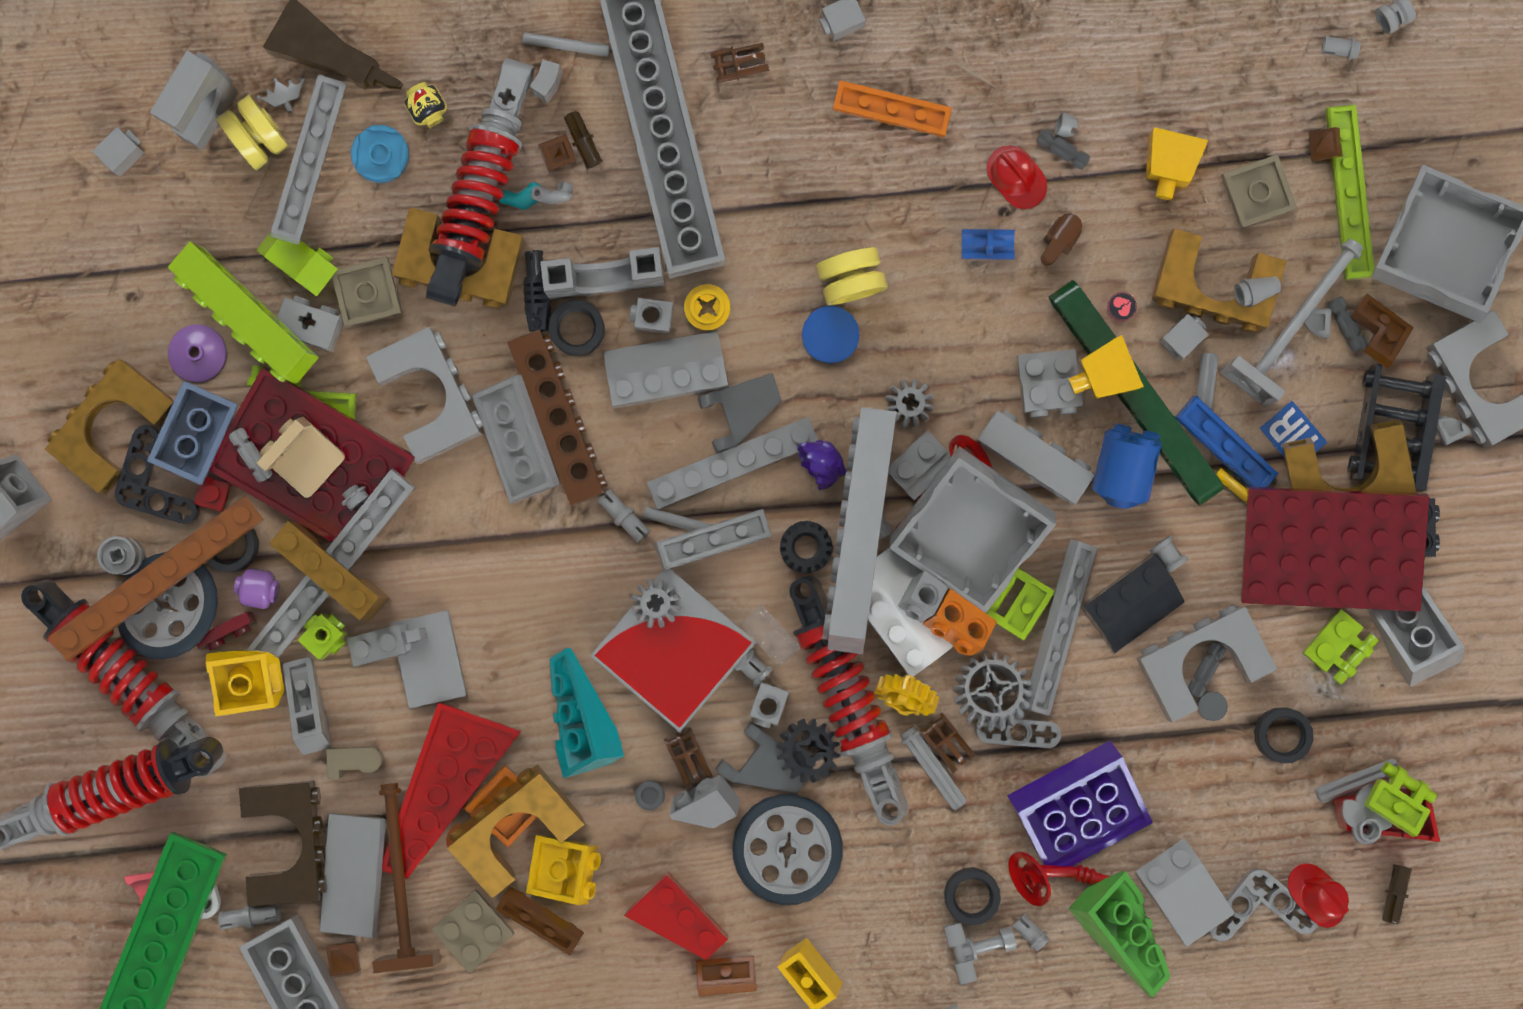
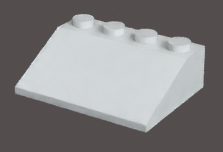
M888 548L876 557L868 622L906 674L915 676L951 649L953 645L945 639L935 636L928 627L923 625V622L911 619L904 610L898 607L912 578L923 571ZM919 595L921 601L924 602L923 597Z

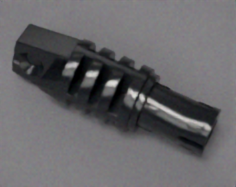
M532 250V253L531 251L525 252L527 277L523 280L524 310L528 328L531 332L537 330L544 332L549 329L551 306L550 299L543 288L540 262L543 261L544 253L541 250Z

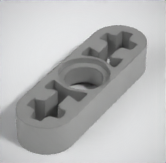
M1016 719V724H1022L1026 728V736L1019 741L1011 738V726L1008 723L1004 729L1005 740H1000L1001 733H991V738H986V733L981 732V729H977L975 726L977 737L981 741L991 744L1052 748L1061 739L1059 727L1049 721ZM1030 725H1036L1035 731H1045L1046 726H1050V731L1054 732L1055 736L1054 738H1049V743H1044V738L1034 736L1035 742H1029L1032 736Z

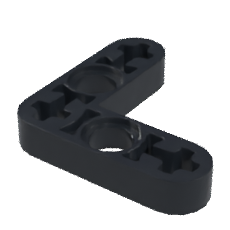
M149 425L139 426L132 435L115 489L116 501L124 507L181 524L193 523L197 520L200 512L199 506L194 503V500L148 486L154 464L147 461L148 456L135 453L136 448L143 450L144 441L140 440L141 435H147L148 431H150V436L154 438L153 443H147L144 451L151 453L160 432ZM137 458L143 459L146 464V469L139 475L134 474L131 470V463ZM132 486L134 493L144 495L145 489L147 493L143 497V503L141 500L130 498L127 502V497L123 495V491L129 490ZM156 494L162 495L165 500L164 507L159 511L153 510L150 506V499ZM172 498H175L173 505L185 507L186 503H188V509L192 510V514L186 515L182 519L181 512L170 510Z

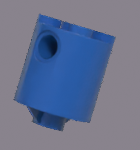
M1114 424L1113 429L1104 432L1092 490L1098 493L1108 505L1128 509L1150 500L1162 442L1159 441L1160 434L1156 432L1143 431L1141 434L1132 432L1130 426Z

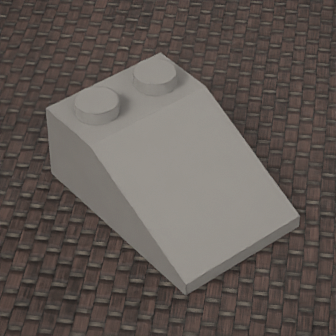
M1424 586L1422 588L1421 611L1368 609L1394 664L1409 687L1462 661L1465 650L1464 645Z
M1185 838L1134 873L1186 947L1235 914Z

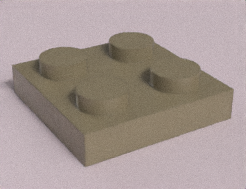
M1278 154L1221 175L1240 229L1297 209Z
M388 257L340 268L332 276L345 328L402 314Z
M477 889L431 929L469 973L476 969L515 933Z

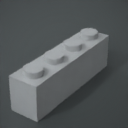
M1006 410L1002 413L996 411L976 442L1071 506L1076 505L1095 476L1089 472L1091 467L1080 459H1076L1074 462L1065 456L1067 451L1058 444L1052 442L1049 445L1041 440L1043 435L1034 428L1028 426L1025 429L1017 424L1018 418Z

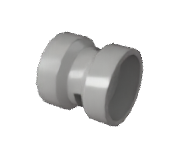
M1393 0L1392 4L1382 5L1375 10L1378 24L1386 34L1397 31L1402 24L1408 25L1416 20L1414 7L1409 0Z

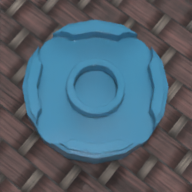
M373 125L366 128L365 131L358 134L354 139L351 148L352 163L357 172L366 180L374 183H389L399 178L406 170L410 159L409 146L404 137L394 128L386 125Z

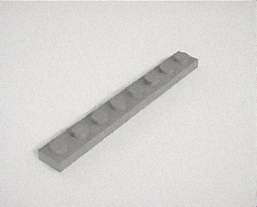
M391 469L326 551L350 570L416 487L396 470ZM305 576L248 647L247 651L269 652L279 658L307 621L327 599L329 594L308 576Z

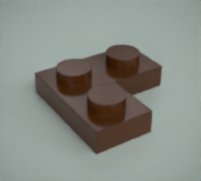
M1367 293L1361 298L1350 316L1373 333L1363 352L1388 369L1394 363L1414 327Z

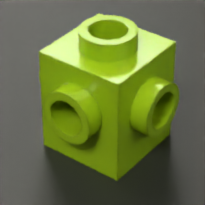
M315 614L304 625L306 631L298 641L318 660H323L330 653L335 655L345 645L346 642L343 638L348 633L343 629L345 624L336 615L331 614L328 616L327 614H321L318 617ZM324 630H325L326 633H327L326 639L323 638V631H324Z

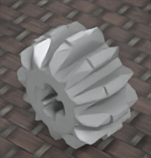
M902 379L900 381L902 391L895 385H892L890 388L897 397L887 395L885 398L887 402L894 403V405L887 407L886 411L897 412L895 422L900 417L904 418L902 422L903 428L908 426L909 419H912L914 427H918L919 420L917 416L924 421H928L929 416L923 410H934L932 404L925 403V401L932 400L934 395H923V392L928 388L927 384H923L919 390L916 389L917 379L912 380L911 387L909 388L906 380ZM908 396H912L913 402L917 403V408L913 406L912 411L906 410V404L902 403L903 398L907 400Z
M651 578L647 579L649 590H646L644 586L639 584L637 589L643 593L642 597L638 595L631 596L632 600L641 601V605L631 607L632 612H637L641 609L643 611L638 616L637 621L642 622L646 616H649L647 623L649 628L653 627L655 618L658 619L660 628L665 627L663 616L665 615L669 621L673 622L675 618L669 613V610L679 612L681 609L677 605H671V601L681 599L679 594L669 596V593L674 590L675 586L671 584L665 591L662 590L665 580L662 578L659 579L657 588H654V582ZM658 594L659 599L662 597L664 600V604L660 605V611L654 612V608L650 609L648 606V602L652 601V595Z

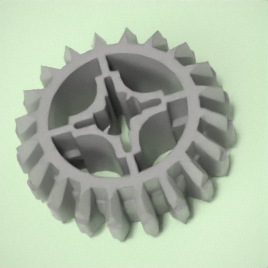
M996 652L992 653L991 660H988L987 655L982 653L980 655V663L976 658L972 657L969 660L970 666L963 664L960 669L963 674H957L955 677V681L959 684L954 685L953 692L961 695L954 698V703L964 704L959 708V714L969 713L966 719L967 723L972 722L974 718L977 719V729H981L983 723H988L987 729L989 732H992L995 723H997L999 730L1003 731L1006 728L1005 721L1013 727L1016 724L1015 717L1023 719L1025 713L1022 709L1027 710L1031 705L1025 700V698L1032 697L1033 692L1026 690L1032 684L1031 680H1022L1027 671L1023 669L1017 672L1016 669L1019 662L1014 661L1012 665H1009L1007 663L1009 660L1008 655H1004L1002 661H999ZM994 672L1003 674L1009 681L999 680ZM983 673V686L970 692V681L976 675ZM989 686L992 687L993 691H998L996 698L993 697L992 693H987ZM1010 692H1015L1016 699L1014 705L1008 710L1003 711L1002 698L1008 696ZM983 702L987 704L991 712L982 710L975 703Z

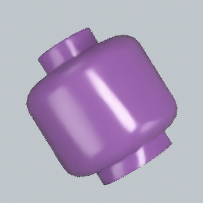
M250 568L243 573L242 577L236 578L234 594H238L239 602L243 606L266 609L271 603H276L280 583L279 580H275L272 572Z

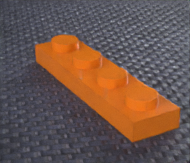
M840 80L833 111L945 138L952 107Z

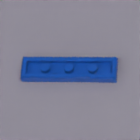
M1196 395L1192 396L1175 416L1179 423L1247 487L1267 488L1279 474Z

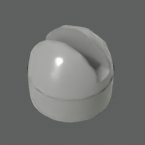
M1061 112L1055 125V134L1062 137L1073 136L1076 133L1074 128H1078L1079 125L1078 120L1071 114Z

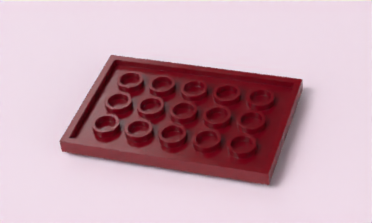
M262 367L229 425L209 471L333 542L362 506L360 505L358 508L350 511L346 505H342V501L345 500L342 494L352 486L357 485L359 488L365 486V492L370 496L391 469L396 470L405 478L415 461V456L287 380L284 382L279 381L270 373L268 368ZM304 417L344 453L345 459L311 497L306 498L273 468L270 469L272 471L270 478L260 483L257 482L252 474L254 472L253 469L248 468L237 451L239 449L238 446L233 445L229 435L235 430L243 428L249 436L247 438L248 441H252L260 452L269 441L272 440L275 443L282 435L278 431L289 419L294 421Z
M1247 487L1241 603L1421 611L1429 495Z

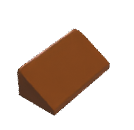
M754 956L696 960L699 996L757 991Z

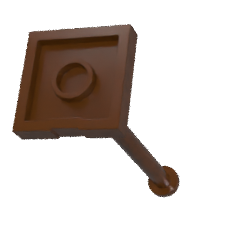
M398 783L380 785L381 791H379V795H384L400 949H397V954L384 955L372 961L373 974L433 967L441 961L440 949L415 952V947L411 945L396 793H401V788L398 787Z

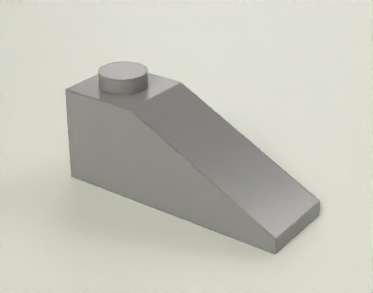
M312 657L283 663L293 741L303 755L332 748L327 716Z

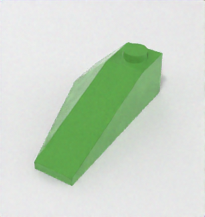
M1120 871L1086 888L1068 909L1084 930L1149 997L1153 998L1169 980L1171 975L1161 947L1155 942L1151 930L1153 927L1151 918L1146 916L1142 904L1145 902L1143 895L1126 871Z

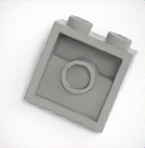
M1076 349L1017 355L1023 413H1030L1031 418L1048 416V411L1059 410L1060 415L1077 413V408L1083 406L1082 392L1074 395L1068 378L1078 374Z

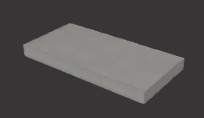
M515 375L472 394L509 503L519 502L560 485L522 375Z
M337 813L329 814L324 870L327 893H323L320 932L369 938L377 937L386 819Z

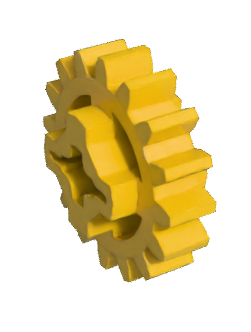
M885 674V677L880 676L874 692L878 695V699L885 700V705L906 716L913 713L916 716H919L920 713L928 716L929 713L934 714L940 698L936 696V691L930 690V686L921 683L916 677L907 674L905 677H900L897 674L894 677Z

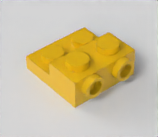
M536 835L526 894L575 905L588 904L596 892V884L592 882L594 870L596 871L601 863V854L597 853L598 846L573 840H564L561 843L557 838Z

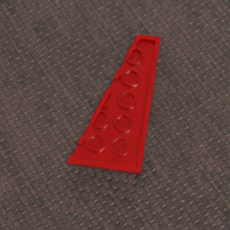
M438 702L398 815L405 879H408L522 732L521 730ZM388 843L383 857L382 871L392 874Z

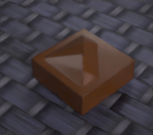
M1332 127L1309 133L1311 160L1313 162L1343 157L1340 128Z
M567 134L538 144L548 172L576 162Z
M357 941L328 945L326 947L330 976L361 971Z

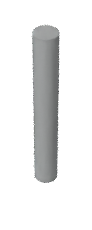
M524 32L523 44L609 57L610 45Z
M646 507L643 517L690 531L712 525Z

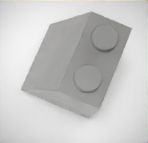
M17 454L0 459V540H2L52 500Z

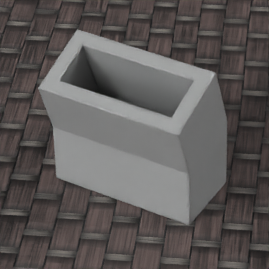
M542 59L539 73L530 85L532 93L547 104L559 88L563 74L560 64Z

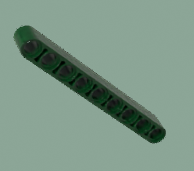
M1074 280L1069 281L1048 296L1054 309L1088 355L1117 338ZM1134 362L1143 387L1138 390L1117 394V396L1143 431H1152L1160 434L1159 441L1162 442V447L1159 454L1194 502L1201 506L1224 490V486Z

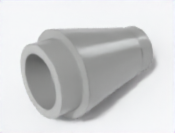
M1276 276L1242 279L1234 287V294L1238 304L1241 307L1247 306L1249 308L1281 291V284Z

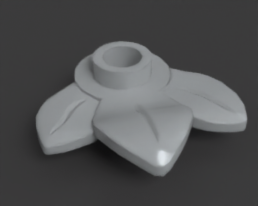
M1371 784L1364 786L1358 791L1355 801L1345 799L1342 805L1344 821L1352 827L1354 839L1362 844L1374 843L1380 838L1383 830L1392 826V823L1364 806L1373 788ZM1367 824L1368 830L1363 834V827Z

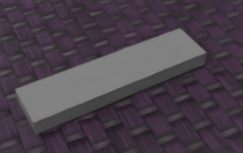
M760 509L655 542L654 546L662 570L665 571L772 537L764 511Z

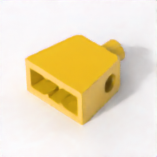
M1156 127L1150 131L1148 136L1146 178L1159 182L1155 195L1157 198L1173 200L1176 186L1186 188L1190 184L1208 140Z
M1122 335L1080 360L1079 363L1083 372L1068 378L1074 395L1091 389L1094 399L1134 391L1143 387Z

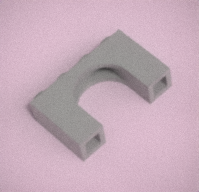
M186 50L151 109L150 114L172 127L171 131L177 136L204 150L219 125L216 118L228 110L238 90L232 85L233 80L220 69L221 67L213 63L214 60L199 51L195 56Z
M659 247L629 251L630 257L606 263L575 264L570 258L541 261L544 292L550 300L665 286Z
M1495 310L1490 311L1481 323L1473 320L1426 347L1429 352L1427 353V358L1430 364L1435 369L1438 368L1441 375L1446 376L1444 388L1449 394L1452 393L1458 402L1456 408L1459 414L1469 421L1473 428L1471 429V434L1478 444H1482L1483 447L1493 446L1523 429V392L1502 404H1495L1479 397L1470 383L1469 370L1475 356L1483 349L1509 335Z
M430 327L366 356L378 384L382 386L415 371L434 373L444 384L446 403L439 417L433 422L403 436L411 454L415 456V462L418 464L482 435L479 427L484 426L477 410L471 411L467 401L471 400L466 386L464 384L459 385L455 375L459 372L453 359H447L442 350L446 347L443 337L439 331L434 333Z
M1232 604L1220 610L1221 616L1210 621L1209 617H1206L1193 624L1194 630L1184 634L1183 630L1178 631L1167 637L1168 643L1160 647L1155 643L1141 650L1143 655L1136 659L1167 721L1175 722L1199 709L1185 683L1182 667L1188 651L1200 642L1212 640L1225 646L1235 660L1245 682L1252 683L1277 670L1245 606L1236 607L1235 604Z

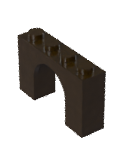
M315 780L239 788L241 818L270 815L281 816L291 821L297 827L302 838L301 855L292 868L280 872L250 874L246 877L248 907L319 901L322 899L323 893H327L326 875H322L321 863H325V849L323 845L320 846L319 834L323 833V821L321 816H317V805L321 803L320 788L315 787Z

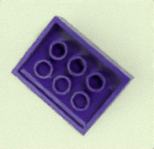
M1111 740L1007 795L1043 865L1073 866L1153 823L1124 758Z

